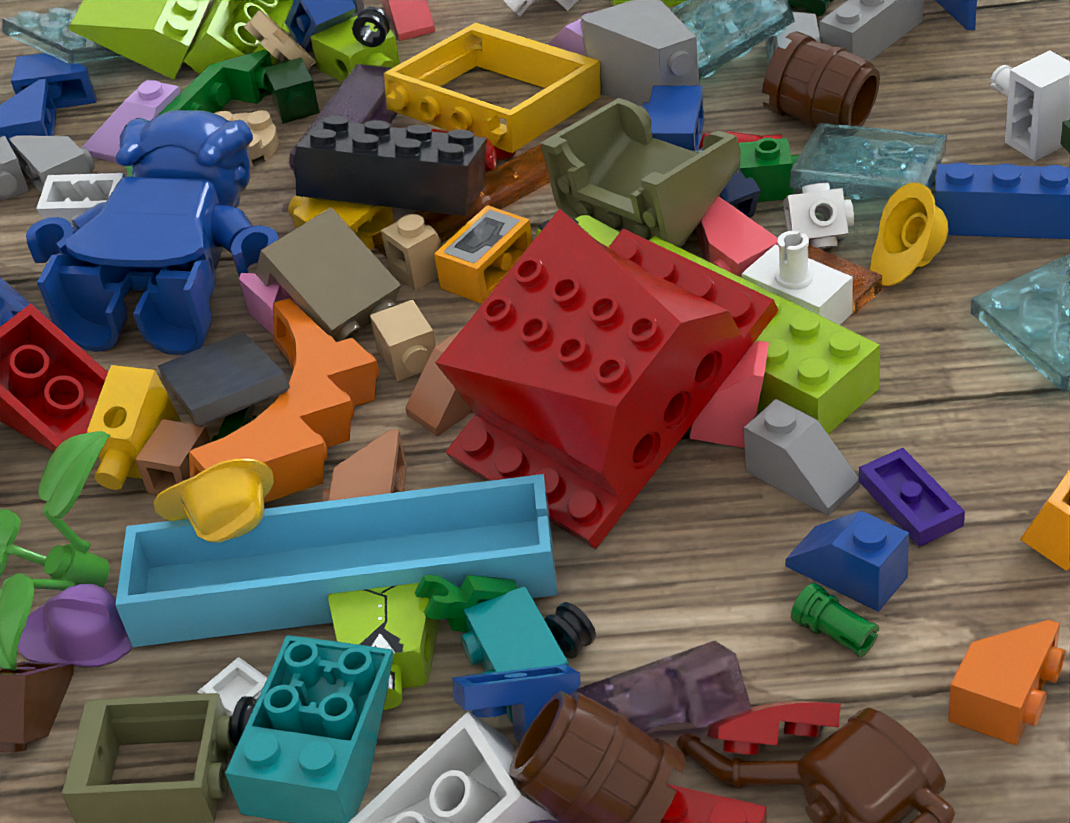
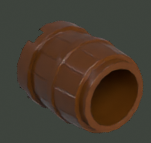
M798 31L789 33L785 38L792 41L786 49L781 47L776 49L767 68L762 93L769 95V103L763 102L764 108L781 116L788 114L815 129L822 128L843 135L847 132H857L870 115L875 103L880 83L879 71L874 68L871 62L848 52L843 47H833L816 42L812 36Z
M559 691L542 707L524 734L513 757L510 775L518 780V789L548 810L551 816L562 823H660L676 794V790L667 785L672 768L683 774L685 757L683 752L660 738L653 740L642 730L630 723L628 718L614 709L610 710L578 692H572L568 695L563 691Z

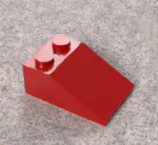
M30 303L0 326V422L53 452L68 438L87 433L108 372Z

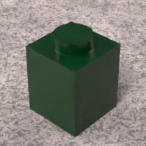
M302 57L264 68L271 98L282 123L320 113L313 79Z

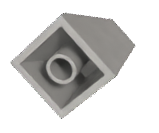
M631 0L581 16L584 54L587 57L600 60V87L602 94L614 99L621 98L642 107L643 102H650L653 86H699L697 38L661 0Z

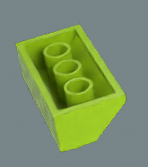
M213 0L183 61L198 74H201L210 64L266 50L260 44V41L244 26L260 10L288 34L289 29L285 21L294 0ZM270 53L272 63L275 65L277 58Z

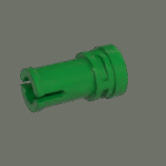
M814 582L807 585L801 591L791 610V620L801 627L810 628L815 634L822 632L853 651L858 657L866 655L878 637L879 626L877 624L869 622L839 604L837 597L830 595L825 588Z

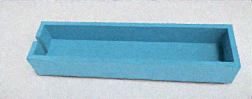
M544 474L264 509V516L260 524L251 532L221 543L208 542L198 537L189 519L126 526L115 605L132 647L333 623L328 594L420 583L424 575L442 577L457 587H461L467 575L511 579L515 581L518 588L525 586L532 598L558 595L551 520Z

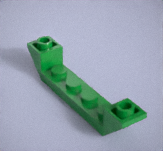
M261 50L210 64L158 115L173 110H202L217 113L231 100L258 104L270 92L264 69L273 65L270 53L266 50ZM126 166L128 176L132 177L133 167Z

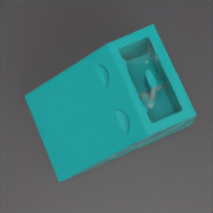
M286 635L225 772L242 815L291 823H348L357 815L369 784L394 653L392 649Z

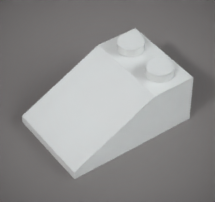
M467 712L348 823H530L541 820L558 822L559 820L551 816L548 810L518 789V780L510 775V766L516 750L508 738L472 713Z

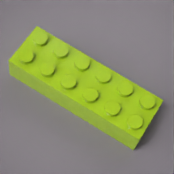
M654 236L649 240L774 299L779 311L755 341L769 342L764 378L757 408L758 412L761 413L777 399L818 420L826 433L829 434L879 390L880 344L663 239Z

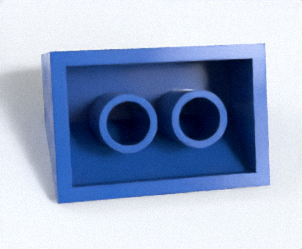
M962 162L937 164L935 205L944 212L948 220V235L1070 239V167L1060 165H1048L1046 167L1016 166L1013 164L969 165Z

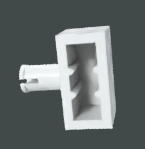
M1049 50L1014 68L1008 65L998 67L991 76L990 81L995 83L990 84L992 90L1008 97L1005 143L1033 161H1037L1062 148L1063 146L1060 144L1062 122L1070 120V61Z
M124 173L48 175L36 209L43 219L52 217L65 218L72 225L74 218L98 203L106 202L118 181L126 176Z
M800 231L782 233L778 237V245L775 244L742 273L743 279L838 325H841L853 313V277L809 259V238L805 233L802 234L800 244Z

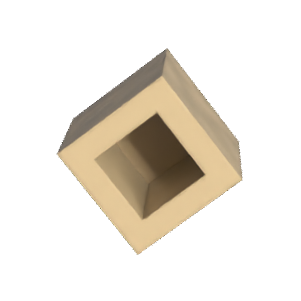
M413 299L371 314L370 319L377 350L396 381L398 382L422 373L436 346L433 329Z

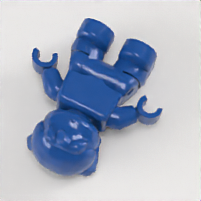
M173 110L160 114L150 121L143 118L131 120L125 125L120 134V149L115 158L118 165L133 167L132 177H124L119 180L106 202L98 203L74 218L72 225L65 218L52 217L40 220L28 229L26 240L34 262L46 263L49 260L37 284L51 320L80 348L97 352L106 351L115 346L127 321V308L124 298L130 291L144 292L133 315L142 337L153 348L169 355H185L202 347L212 325V311L209 300L216 285L215 271L223 248L232 253L237 274L240 277L241 273H248L247 269L250 265L258 263L260 252L263 248L279 239L276 231L272 228L262 225L253 226L245 213L237 208L240 203V193L246 189L250 181V157L247 148L253 140V134L244 121H228L218 114L202 110Z

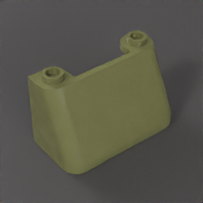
M621 98L615 99L540 143L556 206L571 219L581 215H589L618 232H621L624 228L647 240L656 236L679 248H682L741 164V150L737 136L723 131H714L704 138L703 151L696 153L653 138L651 131L652 123L648 112L643 107Z

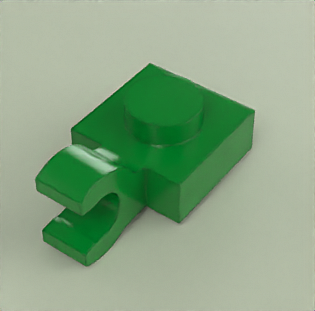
M424 575L414 593L416 597L430 599L424 610L426 617L435 620L447 619L452 631L468 632L464 609L504 595L518 587L515 581L511 579L467 575L461 587H457L442 577Z

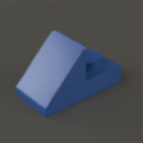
M566 664L452 677L454 701L465 711L471 710L472 714L478 718L505 715L507 713V706L512 705L514 736L519 744L534 718L553 695L559 691L569 695L572 692H576L581 685L580 673Z

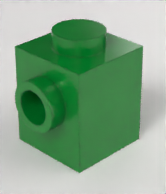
M764 138L754 142L738 143L741 150V164L737 173L742 172L746 179L750 177L754 179L761 190L758 202L785 200L788 195H793V181L801 180L799 155H791L788 138Z

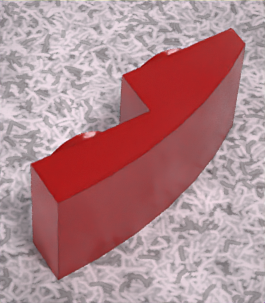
M796 701L766 704L745 709L725 716L708 725L707 737L724 740V752L759 755L760 744H778L779 721L784 722L783 734L819 737L820 726L839 728L841 703Z

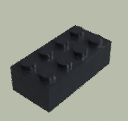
M328 116L321 119L295 146L296 196L466 216L485 187L487 138L476 137L473 132L468 130H452L448 133L432 132V128L425 125H412L405 129L390 127V123L381 120H372L360 124L351 123L348 118L343 116Z

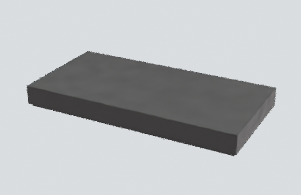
M243 331L158 365L166 385L196 426L200 427L286 392L290 388L285 373Z

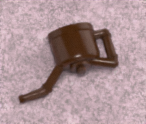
M872 708L861 709L848 719V723L802 756L800 760L742 761L741 758H734L732 761L702 743L698 736L684 733L677 740V747L684 753V756H690L717 780L724 784L734 785L735 789H742L746 785H802L807 803L809 804L805 807V810L813 823H898L915 809L921 814L910 823H952L954 820L955 812L953 807L938 795L944 790L946 780L942 769L931 753L899 722L883 712Z

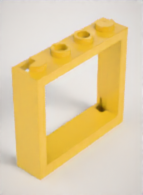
M476 22L384 72L387 110L447 131H471L474 133V136L487 137L494 146L511 153L601 97L600 60ZM477 66L545 89L508 110L442 88L441 86ZM500 118L506 119V125L500 123Z

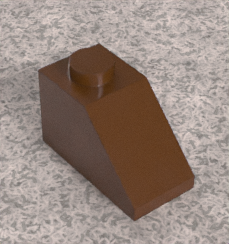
M16 663V671L0 668V752L26 751L28 742L49 736L73 677L74 664Z

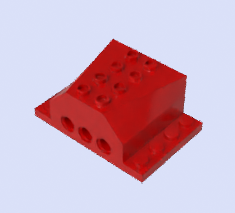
M559 208L435 362L475 413L445 453L453 462L484 481L544 474L551 522L596 550L752 344L779 310L772 298L624 228L607 247L592 237Z

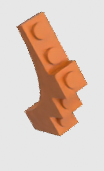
M290 298L273 302V342L286 357L292 370L288 383L290 388L288 391L281 393L271 406L250 423L224 438L189 451L190 478L219 462L232 459H254L265 463L273 472L274 484L270 492L264 497V503L323 484L324 462L328 457L327 448L350 441L351 419L354 417V407L375 400L376 380L379 377L378 363L371 353H368L353 338L335 342L331 335L324 332Z

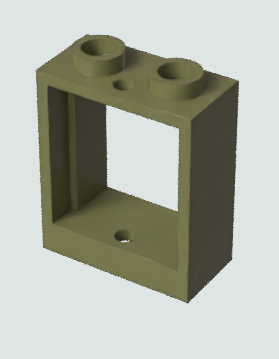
M219 693L86 700L62 791V796L75 823L215 822L219 798H225L228 791V780L225 775L227 770L225 764L227 751L234 750L235 748L231 739L232 716H227ZM201 741L194 781L111 785L120 745Z

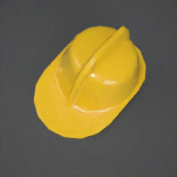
M908 183L900 187L889 198L883 209L879 233L870 264L872 279L880 286L890 287L902 282L913 273L916 267H923L930 263L946 242L948 220L944 212L935 205V199L931 190L922 183Z
M232 459L219 462L196 476L172 485L158 493L153 501L154 509L158 515L169 521L189 519L197 536L208 542L221 543L229 539L241 537L255 529L264 516V497L270 492L274 484L273 472L265 463L254 459Z

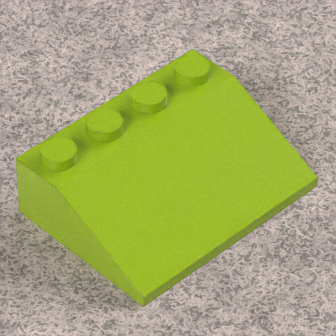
M83 0L68 30L174 80L210 0Z

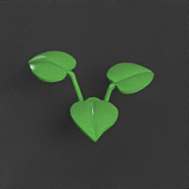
M97 431L68 438L55 449L43 472L38 492L39 498L47 502L43 508V515L71 544L55 546L48 556L12 545L19 532L21 519L17 513L9 509H0V577L6 567L8 555H14L43 565L45 573L50 575V579H31L27 575L16 573L4 580L2 589H0L1 669L17 670L18 644L30 613L34 589L64 591L68 587L79 584H94L104 587L110 569L108 560L88 552L91 546L90 542L80 539L61 518L70 511L79 497L103 446L111 436L110 434Z

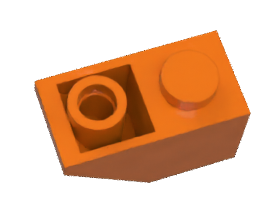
M1048 619L971 642L950 684L948 722L1017 746L1026 725L1029 724L1036 727L1041 718L1047 693L1042 691L1046 681L1056 683L1060 676L1066 656V650L1057 647L1060 623Z

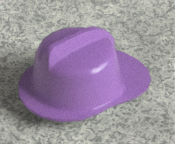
M79 584L68 587L57 596L50 598L45 605H42L28 616L18 649L20 654L32 662L69 663L80 667H100L116 662L129 653L132 645L116 608L114 596L103 587L94 584Z

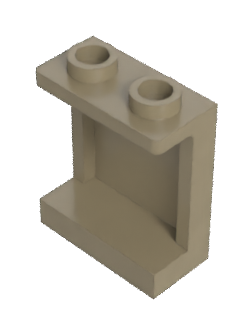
M332 207L263 248L260 252L255 272L266 287L277 280L303 311L324 332L331 335L335 342L349 338L355 339L362 331V327L371 322V314L396 306L395 300L401 284Z

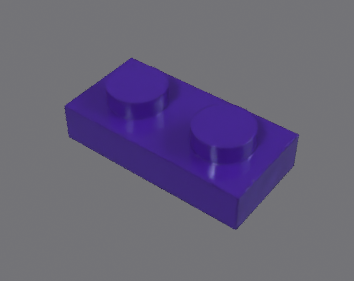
M904 448L859 467V483L903 530L909 532V537L918 547L964 526L965 511Z

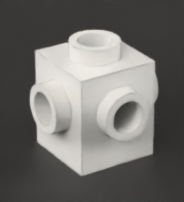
M817 183L802 187L803 193L788 195L783 201L787 231H800V244L801 235L805 233L809 238L811 251L837 247V240L843 239L849 233L848 227L854 226L852 202L850 199L844 200L842 188L830 190L829 183ZM815 213L822 214L825 221L818 220Z

